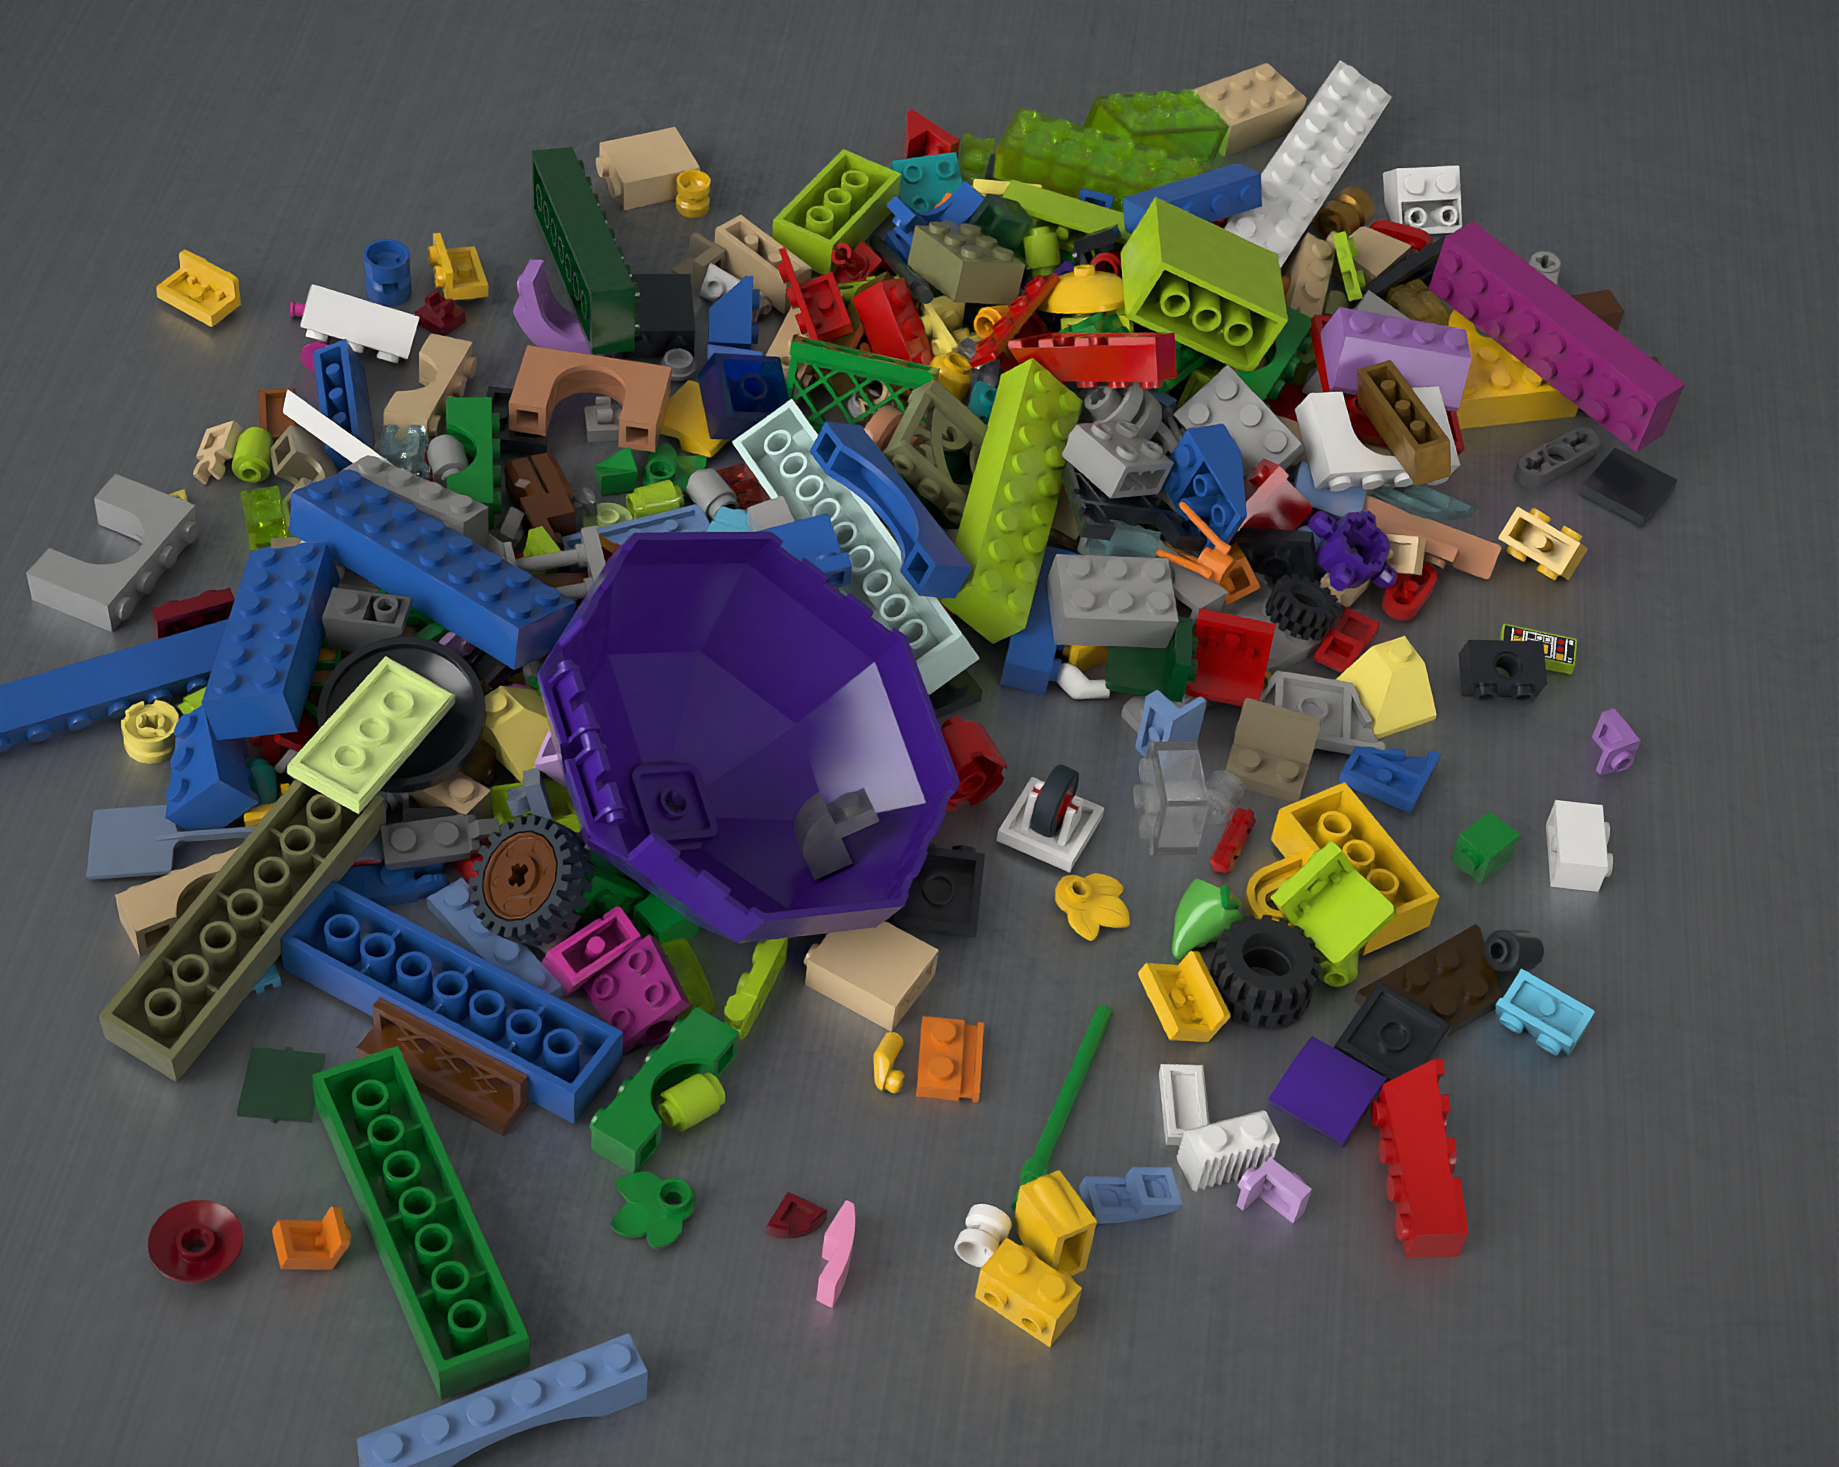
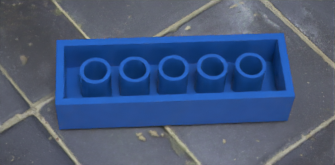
M327 542L315 544L301 543L296 546L274 549L265 547L250 552L202 699V705L217 740L298 731L325 636L322 616L333 587L338 588L340 583V577Z

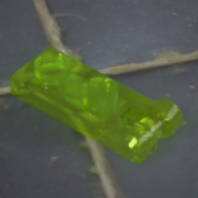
M964 132L957 159L962 182L966 180L973 186L974 179L985 180L990 155L995 152L997 138L986 137V140L974 138V134Z

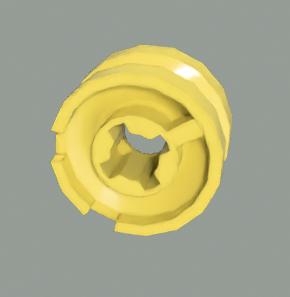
M155 700L154 704L145 705L144 701L132 705L125 711L126 716L124 720H121L124 746L128 755L134 760L146 764L162 763L171 759L176 739L174 729L179 721V714L175 708L159 700Z

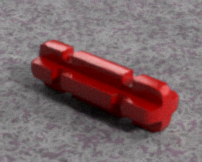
M1240 807L1234 811L1230 819L1231 822L1228 823L1217 845L1218 848L1215 849L1210 859L1214 872L1228 874L1232 871L1236 859L1239 857L1250 835L1248 833L1252 831L1256 823V819L1253 817L1254 812L1251 809L1245 810Z

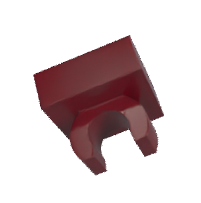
M437 289L425 297V305L415 311V316L419 317L418 325L437 335L446 336L466 322V311L455 305L453 299L449 298L446 300Z

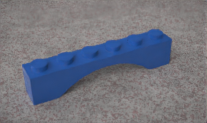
M826 421L809 451L829 477L859 496L887 524L896 538L901 551L902 564L900 572L918 596L955 598L972 569L970 564L861 425Z

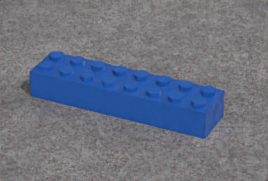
M351 469L343 470L336 475L312 482L308 486L292 491L289 533L306 543L327 542L332 558L391 595L412 597V608L514 670L551 653L574 616L575 601L561 594L557 589L534 578L527 571L521 570L502 559L498 554L492 553L473 542L471 538L463 536L446 526L442 521L422 512L415 505L400 499L386 488L378 486L361 476L357 471Z
M333 880L280 938L284 970L372 1017V1006L381 997L528 1075V1100L573 1124L576 1123L622 1063V1031Z

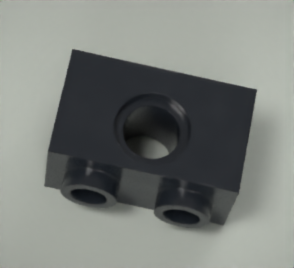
M1468 640L1458 654L1462 696H1475V699L1479 701H1490L1497 697H1512L1514 701L1525 702L1536 698L1547 685L1543 641ZM1496 667L1506 670L1509 678L1500 675Z

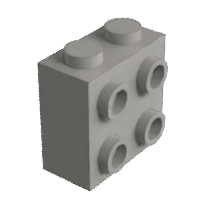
M1122 419L1114 422L1095 421L1094 423L1076 424L1068 436V442L1061 455L1109 498L1158 494L1174 464L1163 454V449L1158 444L1145 439L1138 433L1136 425Z

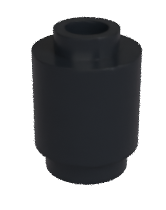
M1497 930L1487 938L1484 954L1487 963L1494 970L1501 972L1520 971L1522 968L1525 971H1529L1541 962L1544 955V947L1541 940L1528 930Z

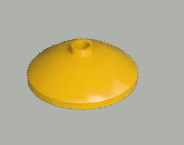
M1094 265L1075 266L1074 272L1059 276V282L1037 309L1051 313L1084 314L1125 308L1123 279L1113 273L1095 271Z

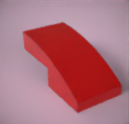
M1346 607L1334 629L1330 628L1316 651L1313 660L1342 674L1367 651L1379 631L1380 623Z

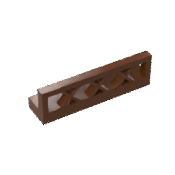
M379 997L372 1006L374 1027L356 1047L357 1058L360 1059L398 1046L418 1091L504 1137L528 1106V1075Z

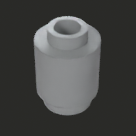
M440 435L430 442L427 458L434 482L447 489V476L458 473L469 466L464 447L460 441L451 435Z
M700 469L690 476L686 493L695 504H698L703 509L708 519L714 520L720 506L733 510L739 508L736 494L715 469Z

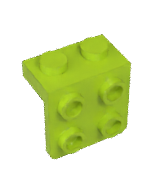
M1332 840L1323 849L1314 852L1309 858L1308 863L1294 876L1284 880L1278 887V890L1270 897L1283 916L1294 927L1299 926L1303 929V936L1311 937L1315 942V947L1335 966H1341L1348 961L1396 915V909L1393 904L1354 869L1344 852Z

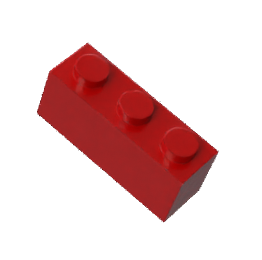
M904 278L880 281L852 298L873 353L924 365L931 364L935 355L932 352L924 326L920 321L911 292Z

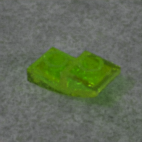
M683 938L660 943L691 1004L676 1016L677 1019H686L695 1007L702 1009L710 1015L717 1012L718 1009L708 981L687 940Z

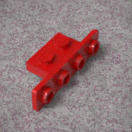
M780 248L779 252L783 262L778 263L777 267L783 283H791L792 287L786 289L792 308H800L801 313L796 314L795 318L801 334L809 333L811 339L828 342L854 332L833 272L799 284L786 248Z
M1056 273L1045 278L1042 275L1036 276L1025 285L1026 292L1008 306L1009 313L993 324L991 327L993 330L992 334L975 346L977 352L968 362L972 369L996 359L1002 369L1007 372L1020 365L1010 351L1008 341L1051 333L1035 310L1059 282L1060 278Z

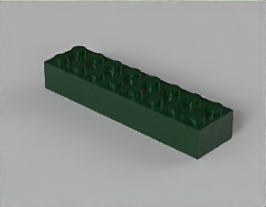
M572 147L531 151L533 214L591 354L635 351V336L640 335L639 318L635 314V305L640 304L639 286L637 282H632L630 265L624 264L622 247L616 246L615 233L613 228H608L605 210L600 211L599 197L597 193H592L590 176H585L583 160L577 159Z

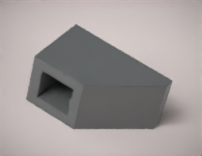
M333 587L322 616L329 649L354 652L372 642L397 637L402 634L413 604L412 597Z

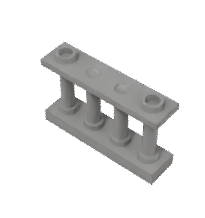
M596 526L581 528V544H576L575 549L515 560L511 541L503 543L504 558L502 559L528 573L578 564L579 568L586 567L589 578H584L583 583L555 588L572 600L585 598L606 564ZM538 659L522 666L526 686H529L527 683L528 677L530 675H537L538 668L543 666L544 662L539 663Z

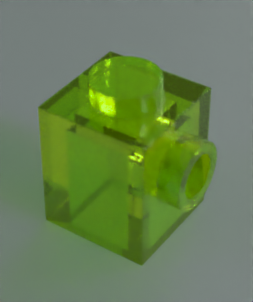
M278 486L240 491L243 521L250 550L271 547L270 538L288 537L286 517Z

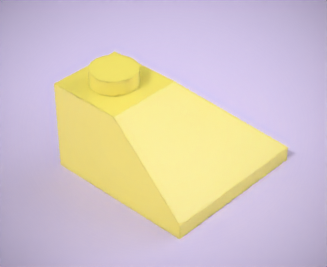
M1405 636L1372 646L1335 679L1353 683L1360 697V704L1367 710L1373 721L1370 727L1376 739L1436 719L1437 713L1425 662Z
M499 686L484 696L486 725L480 744L524 784L523 771L536 768L534 763L546 734L550 730L543 698L538 695V690Z

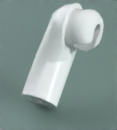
M1064 663L1060 665L1056 681L1071 698L1077 700L1109 698L1110 690L1105 687V679L1089 680L1073 664Z

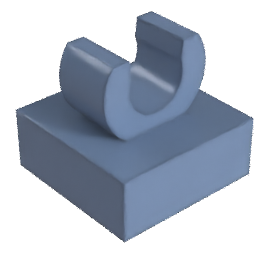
M538 768L523 771L524 786L507 790L509 796L507 802L512 816L521 815L531 810L533 815L552 820L551 800L541 771Z

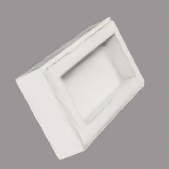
M1161 1064L1159 1081L1166 1145H1181L1184 1130L1210 1124L1203 1065Z

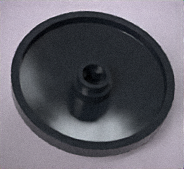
M405 636L378 640L351 653L330 674L324 684L318 702V727L320 729L383 658L387 656L455 694V704L379 791L408 793L433 787L460 771L469 762L480 745L486 725V705L480 681L471 666L459 654L438 642Z

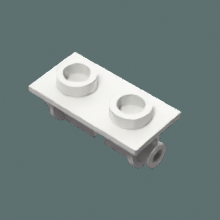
M710 263L699 295L715 304L741 280ZM761 292L759 310H752V322H756L760 314L767 315L772 308L769 297Z

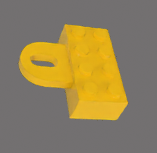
M1455 309L1452 311L1447 326L1466 330L1471 354V362L1460 407L1456 411L1460 429L1576 416L1579 408L1577 405L1491 337L1480 335L1474 324Z
M1345 782L1279 809L1271 841L1285 858L1259 869L1250 878L1244 896V908L1248 916L1254 915L1256 919H1261L1262 915H1270L1272 920L1280 921V918L1287 920L1280 910L1270 908L1266 902L1272 900L1270 897L1278 890V887L1284 880L1294 876L1308 863L1309 858L1314 852L1323 849L1332 840L1344 852L1354 869L1385 896L1396 909L1394 918L1359 949L1363 956L1429 927L1440 896Z

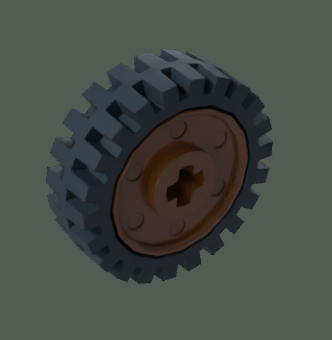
M528 815L526 818L519 816L514 818V824L507 821L500 826L502 834L495 831L492 832L488 837L492 843L490 847L482 845L478 853L484 856L482 862L474 860L472 870L478 872V877H470L469 887L477 891L470 894V901L477 906L473 910L475 916L482 920L481 924L490 930L491 933L518 944L541 946L542 942L551 943L555 941V934L562 936L569 931L566 922L576 924L581 917L575 910L577 907L585 909L589 900L583 898L582 895L583 892H592L593 883L588 881L586 877L594 875V866L587 863V861L592 859L590 850L584 848L586 845L585 841L576 835V832L545 817Z

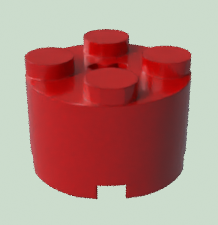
M961 716L951 717L942 724L941 731L960 784L945 808L947 811L959 810L956 804L967 800L973 806L987 799L1002 785L1005 779L1002 775L1003 768L1007 770L1005 759L981 723L964 721Z

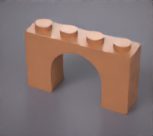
M527 345L509 401V430L546 436L553 410L561 400L577 393H598L610 396L622 406L619 418L618 447H630L631 449L655 452L670 398L671 367Z

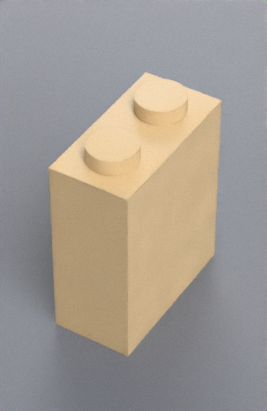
M676 127L601 142L600 157L596 158V168L599 176L605 178L611 197L617 198L623 210L676 199L678 195L676 189L678 175L687 170L700 171V166Z
M886 921L875 928L826 933V937L821 944L814 943L805 956L804 965L807 967L805 985L892 1032L935 976L939 950Z

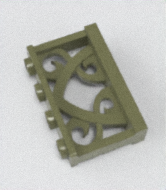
M934 379L911 392L907 400L909 405L887 448L882 453L898 474L916 488L920 495L929 499L949 520L960 526L971 485H961L953 482L946 465L943 450L956 451L961 449L969 456L970 468L974 475L988 426ZM923 416L926 418L925 429L917 427ZM915 436L924 439L926 444H921L914 448L909 442Z

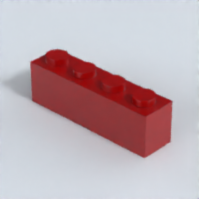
M1045 333L1008 341L1009 349L1019 364L1033 358L1065 386H1068V381H1077L1078 388L1098 387L1099 382H1108V388L1131 387V382H1140V388L1152 389L1163 387L1162 381L1177 378L1175 333Z
M1433 1059L1383 1084L1377 1102H1373L1371 1105L1372 1125L1374 1128H1379L1381 1137L1379 1141L1380 1162L1382 1165H1387L1389 1173L1387 1195L1390 1202H1395L1397 1210L1395 1232L1397 1239L1404 1242L1407 1258L1457 1257L1460 1255L1469 1234L1461 1177H1452L1451 1175L1456 1167L1457 1150L1455 1137H1446L1447 1114L1451 1112L1448 1094L1439 1093L1438 1082L1440 1077L1445 1075L1443 1059Z

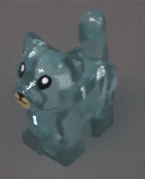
M383 425L380 429L379 439L372 450L394 466L408 470L423 479H429L432 471L431 467L425 463V452L429 448L430 439L426 434L424 426L408 425L406 437L404 439H395L394 435L398 432L399 427L397 425Z

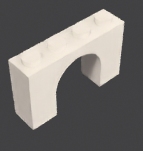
M1439 386L1412 388L1450 440L1452 474L1460 466L1440 388ZM1343 392L1310 393L1295 409L1315 489L1330 488L1331 491L1338 492L1354 486H1362L1363 489H1374L1384 484H1395L1396 487H1406L1414 484L1395 456L1377 454L1359 441L1351 426ZM1446 477V478H1443V479H1439V480H1436V481H1434V482H1432V483H1427V484H1428V485L1441 484V483L1447 481V480L1449 479V477Z

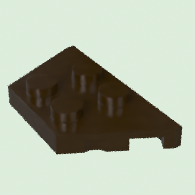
M1475 924L1358 990L1354 1001L1359 1006H1362L1380 981L1450 1023L1452 1027L1447 1035L1448 1037L1496 1009V1003L1500 997L1503 998L1495 971L1486 961L1484 954L1485 941L1481 929Z

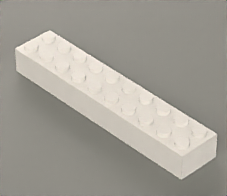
M1340 60L1261 173L1262 206L1233 215L1224 229L1278 254L1281 268L1392 96L1387 94L1382 87L1373 84L1359 74L1354 67Z

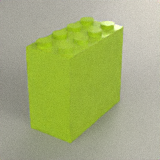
M1154 198L1121 251L1125 317L1158 333H1175V341L1240 371H1254L1288 321L1278 254L1162 199Z

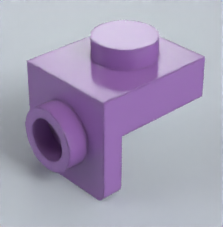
M1615 708L1601 713L1592 736L1603 751L1596 771L1600 776L1614 771L1622 772L1633 764L1635 754L1641 742L1631 725L1621 717Z

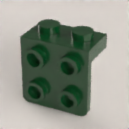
M1178 617V624L1172 635L1170 646H1167V648L1107 646L1105 687L1121 694L1147 696L1159 690L1170 701L1182 703L1187 681H1195L1198 659H1194L1197 651L1198 636L1192 635V619Z

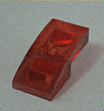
M744 463L717 470L718 474L736 494V501L739 504L738 509L747 512L748 507L771 500L760 490L758 479Z

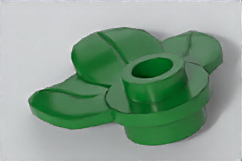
M670 443L662 444L656 447L655 452H650L649 462L642 471V483L646 486L670 480L674 486L678 485L683 495H687L686 487L690 476L697 470L706 468L707 458L706 456H677L676 450Z
M637 1172L621 1176L615 1180V1186L627 1203L614 1216L611 1222V1230L627 1238H639L646 1235L648 1243L653 1249L668 1246L680 1236L683 1220L687 1219L694 1212L696 1207L695 1192L686 1181L679 1178L662 1180L651 1172ZM670 1200H677L680 1202V1204L670 1205L666 1202Z

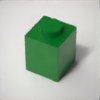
M1489 811L1459 834L1450 860L1457 864L1463 872L1469 874L1481 884L1511 861L1521 835Z

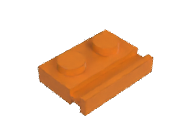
M922 1016L916 1097L959 1101V1097L971 1098L972 1102L978 1103L981 1083L984 1022L971 1025L965 1024V1020Z

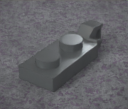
M465 814L380 826L386 870L471 859L472 854L479 852L480 846L492 844L488 837L493 831L501 833L498 818L476 820V815L465 816Z

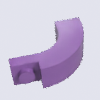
M530 259L523 274H520L518 277L517 289L520 296L513 308L515 318L521 329L538 347L592 355L575 314L566 310L555 299L550 288L544 260ZM616 353L598 354L595 356L614 358Z

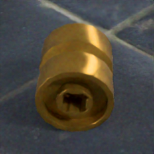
M1348 186L1318 210L1313 221L1315 231L1324 241H1326L1332 231L1338 233L1346 231L1348 238L1357 229L1366 227L1372 221L1375 215L1374 203L1364 190L1355 186Z

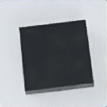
M1615 447L1583 483L1579 494L1643 527L1674 490L1677 479Z
M1379 981L1336 1042L1334 1049L1387 1078V1083L1429 1062L1449 1034L1452 1025Z

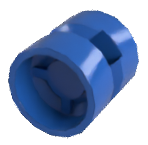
M381 239L367 245L364 249L363 258L365 287L368 299L373 303L386 307L398 306L408 301L412 294L410 251L408 247L394 239Z

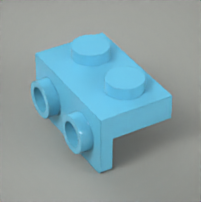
M1522 968L1503 998L1500 997L1496 1003V1015L1500 1016L1499 1022L1503 1026L1518 1034L1524 1030L1536 1037V1044L1553 1055H1558L1561 1052L1568 1057L1595 1016L1593 1009Z

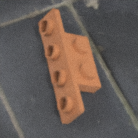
M1365 496L1362 511L1369 510L1376 516V527L1383 533L1426 538L1424 563L1439 569H1444V566L1447 565L1478 578L1489 580L1501 552L1500 545L1373 497Z

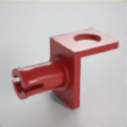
M863 241L854 250L847 244L837 245L836 247L843 252L841 255L834 249L832 251V261L839 266L833 275L835 280L841 284L866 281V278L873 276L881 266L893 276H897L883 259Z

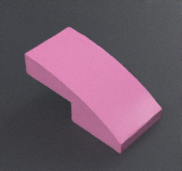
M848 1200L844 1202L824 1235L822 1258L829 1262L819 1276L816 1301L830 1308L834 1307L842 1291L850 1266L855 1232L854 1203Z

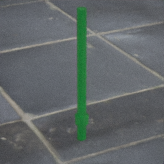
M1098 1006L1034 1154L1032 1158L1025 1161L1020 1172V1186L1050 1173L1049 1161L1113 1012L1107 1006ZM1020 1186L1011 1204V1207L1014 1211L1016 1209Z

